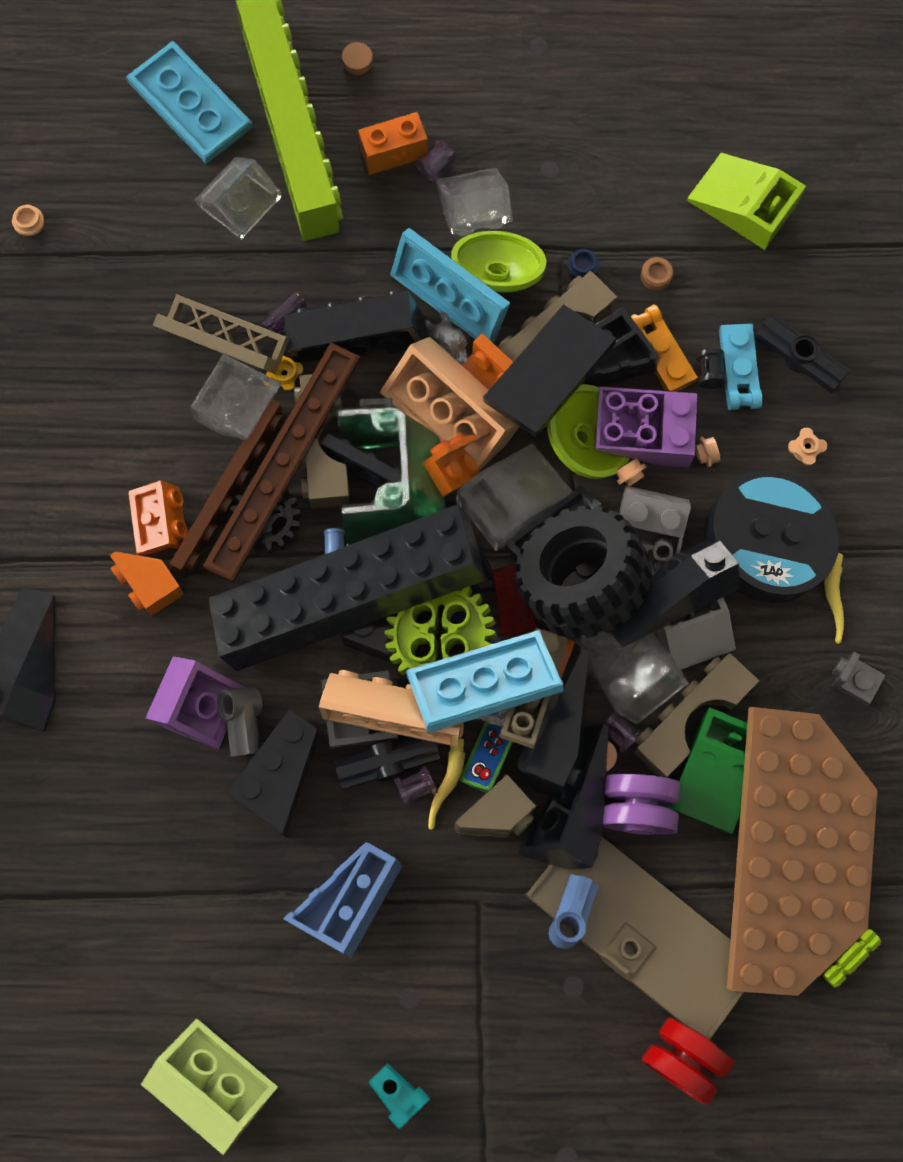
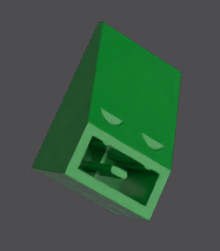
M709 708L703 714L690 747L691 753L687 756L678 782H681L680 800L678 803L667 808L729 834L733 833L741 813L747 722Z

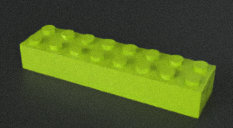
M236 0L242 34L303 242L339 233L338 220L343 219L340 207L341 199L338 188L334 186L332 181L333 173L328 158H325L323 138L320 130L317 131L314 108L312 103L309 104L307 85L304 76L301 77L299 71L300 63L296 49L293 50L291 44L292 36L289 25L284 21L281 0Z

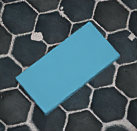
M174 41L170 42L126 76L128 83L205 164L209 163L253 128L252 121Z
M408 228L402 233L390 275L474 339L483 333L494 344L510 302L412 229Z
M540 630L406 670L428 733L563 692V683Z

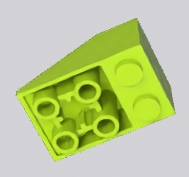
M720 153L689 195L687 201L765 250L798 205L806 186L780 169Z

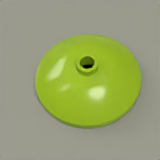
M482 231L467 235L454 245L451 252V259L496 293H513L527 289L543 277L546 269V257L540 247L531 240L510 232Z
M581 384L547 424L548 437L556 455L570 470L586 478L604 479L618 473L617 470L624 467L630 458L595 450L599 387Z

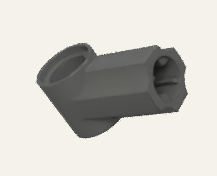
M250 687L221 691L217 699V708L221 718L227 722L231 757L257 753L261 748L257 716L262 711V697L259 690Z

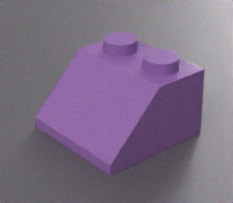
M173 656L146 719L172 732L219 749L227 731V722L218 713V695L223 690L245 687L195 660Z

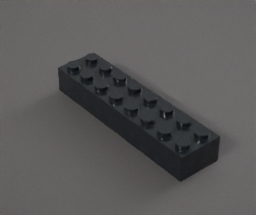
M457 504L210 597L209 603L219 657L235 671H239L485 581L486 577L470 520Z

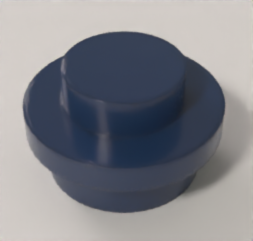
M580 249L570 255L567 268L572 277L581 276L583 278L590 271L596 275L599 261L592 251Z

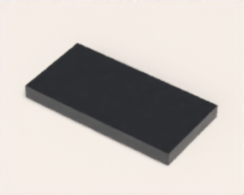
M563 304L483 396L484 403L534 437H537L616 344V338Z

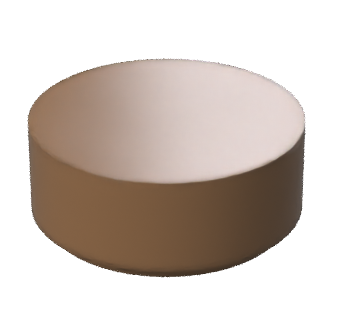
M360 42L347 45L342 52L344 69L353 75H362L368 72L373 64L371 49Z
M653 257L644 263L641 271V280L647 288L659 291L665 289L671 283L673 267L669 261L661 257Z

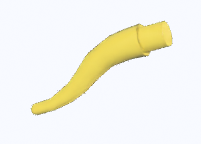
M838 553L832 570L824 579L826 598L835 619V642L838 644L842 641L844 631V612L839 589L843 567H841L843 555L841 553Z
M459 738L457 747L450 745L447 772L434 796L430 808L428 827L431 830L435 828L436 815L442 802L456 787L462 775L465 752H463L464 739Z

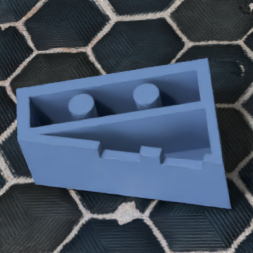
M366 842L333 872L334 875L320 888H316L311 892L307 900L283 919L352 958L403 865L393 856Z

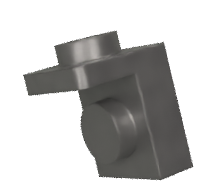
M853 652L847 658L842 656L833 669L832 674L836 678L832 686L868 706L885 675L858 660L860 654Z

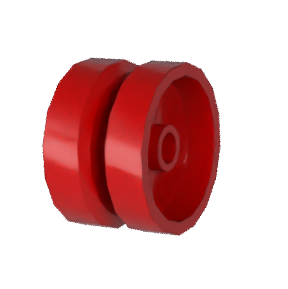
M667 1017L658 1034L660 1039L674 1050L673 1053L659 1045H650L641 1061L687 1095L705 1106H709L718 1090L716 1085L702 1074V1071L704 1070L716 1078H726L735 1062L717 1048L716 1044L696 1030Z

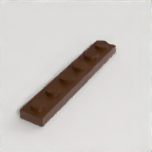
M270 397L266 401L172 558L170 566L175 573L186 578L189 571L194 572L199 566L203 556L201 554L202 549L206 543L210 544L215 539L219 530L218 522L223 514L227 516L231 512L230 507L234 506L236 500L234 495L239 487L244 488L252 474L250 468L255 460L260 461L268 447L266 441L271 433L276 434L283 423L284 416H282L283 413L279 402Z

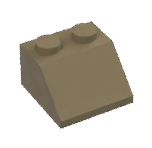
M506 775L455 822L454 830L458 835L508 837L514 832L518 836L532 823L534 819L532 813L536 806L513 780Z

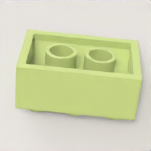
M198 1019L155 1061L141 1083L144 1088L223 1155L277 1089V1086Z

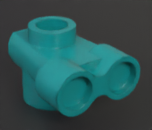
M389 1064L369 1081L371 1087L391 1112L388 1118L398 1129L430 1100V1097L420 1086L415 1089ZM386 1080L396 1082L397 1090L395 1093L387 1094L384 1091L383 1084Z

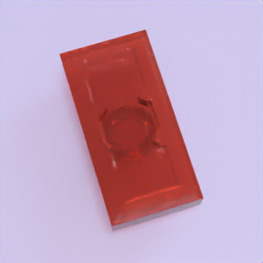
M516 565L493 570L502 635L535 630L533 612L520 595L519 588L516 585Z

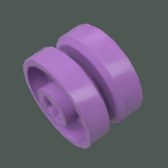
M613 774L606 776L605 796L612 801L620 803H612L604 807L603 827L642 835L677 833L679 814L670 808L662 806H671L679 802L681 782L664 777L639 774Z

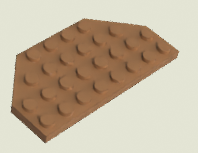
M749 707L727 979V989L731 991L798 996L868 930L878 790L819 714Z

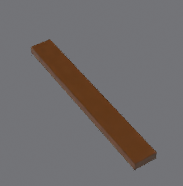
M330 343L203 565L204 569L232 583L236 581L359 364L360 356Z

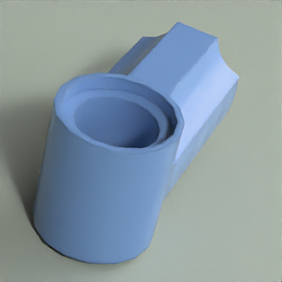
M572 874L569 876L555 919L549 927V938L556 947L561 949L572 948L584 936L586 922L599 887L593 880L584 876ZM566 922L572 925L575 936L572 938L564 936L559 928L560 923Z

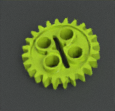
M469 586L463 588L461 592L458 590L398 612L397 617H387L386 620L394 626V629L385 630L384 634L387 638L394 640L385 646L388 651L396 652L390 657V660L393 664L401 663L398 668L401 675L406 674V670L437 660L439 642L434 635L440 633L438 612L441 605H444L442 626L447 633L441 636L442 659L449 658V650L454 645H464V653L492 645L487 640L495 639L497 635L495 631L487 628L496 623L493 617H485L491 610L488 604L479 606L483 600L479 593L470 598L472 590ZM425 611L432 613V618L426 624H418L416 622L420 613ZM462 611L466 613L465 620L460 624L450 623V618L455 612ZM427 644L431 646L427 656L423 658L415 657V651L420 645Z

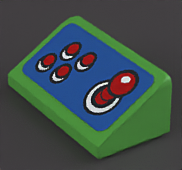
M486 719L459 782L484 793L489 792L493 788L513 744L512 741L499 737L503 724Z

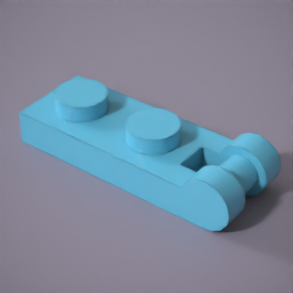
M753 324L721 325L719 329L720 346L725 353V357L722 359L723 373L728 379V382L725 384L728 410H739L741 406H750V409H761L762 392L759 385ZM738 388H747L748 393L739 394Z

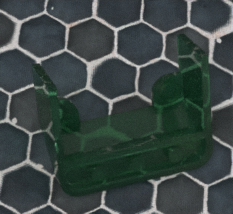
M395 407L338 411L342 438L351 442L356 449L400 446L402 482L382 485L376 491L375 505L341 508L347 546L446 509L445 496H442L422 462L432 456L429 450L441 443L436 433Z

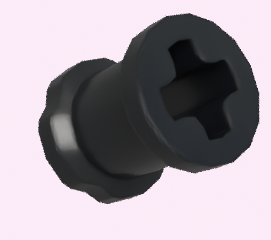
M709 348L696 353V361L700 363L701 378L698 382L701 388H719L728 382L727 376L723 373L722 359L725 357L724 350Z

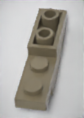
M536 628L535 631L540 630L558 672L568 638ZM550 696L509 708L499 737L534 748Z

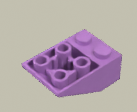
M599 387L595 450L630 459L637 458L639 461L657 466L690 468L695 456L697 393Z

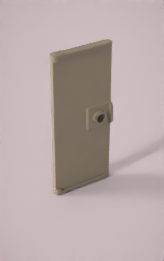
M604 837L601 839L598 856L592 868L568 870L550 864L525 896L555 919L569 876L572 874L593 880L599 887L586 922V932L580 941L599 955L608 966L623 978L632 982L679 1022L688 1028L696 1030L710 1040L744 993L727 989L731 940ZM566 922L560 923L575 936L572 925Z

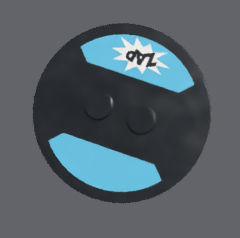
M757 470L738 477L715 499L706 517L705 541H721L739 562V589L737 591L752 599L768 603L795 600L821 583L828 576L836 562L839 550V532L833 512L815 488L790 473L778 470Z

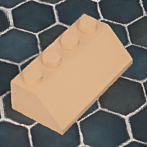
M431 337L409 346L380 391L384 397L437 445L445 440H450L460 433L464 438L475 434L477 440L465 447V450L476 461L478 471L509 442L519 428L518 425L484 403L483 396L489 390Z
M340 670L339 674H329L319 704L324 720L457 747L462 723L428 733L410 684H407L406 688L392 686L393 681L385 678L373 677L372 681L359 679V674Z

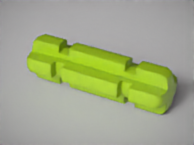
M868 929L858 939V942H854L835 960V965H830L823 972L822 976L832 987H839L846 980L845 975H851L869 956L868 952L874 951L881 944V939L875 932Z

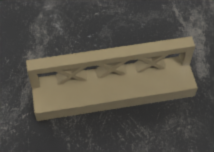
M178 294L175 296L168 317L157 313L153 326L272 374H276L290 339ZM183 304L190 306L195 316L194 320L186 324L177 321ZM199 310L205 312L206 314L201 316ZM213 317H218L222 330L212 335L207 333L204 322ZM226 321L231 322L233 324L228 326ZM244 327L250 340L237 345L234 343L231 332ZM254 332L259 333V334H262V335H260V336H258V337H255ZM268 338L278 341L271 358L262 355L258 343Z

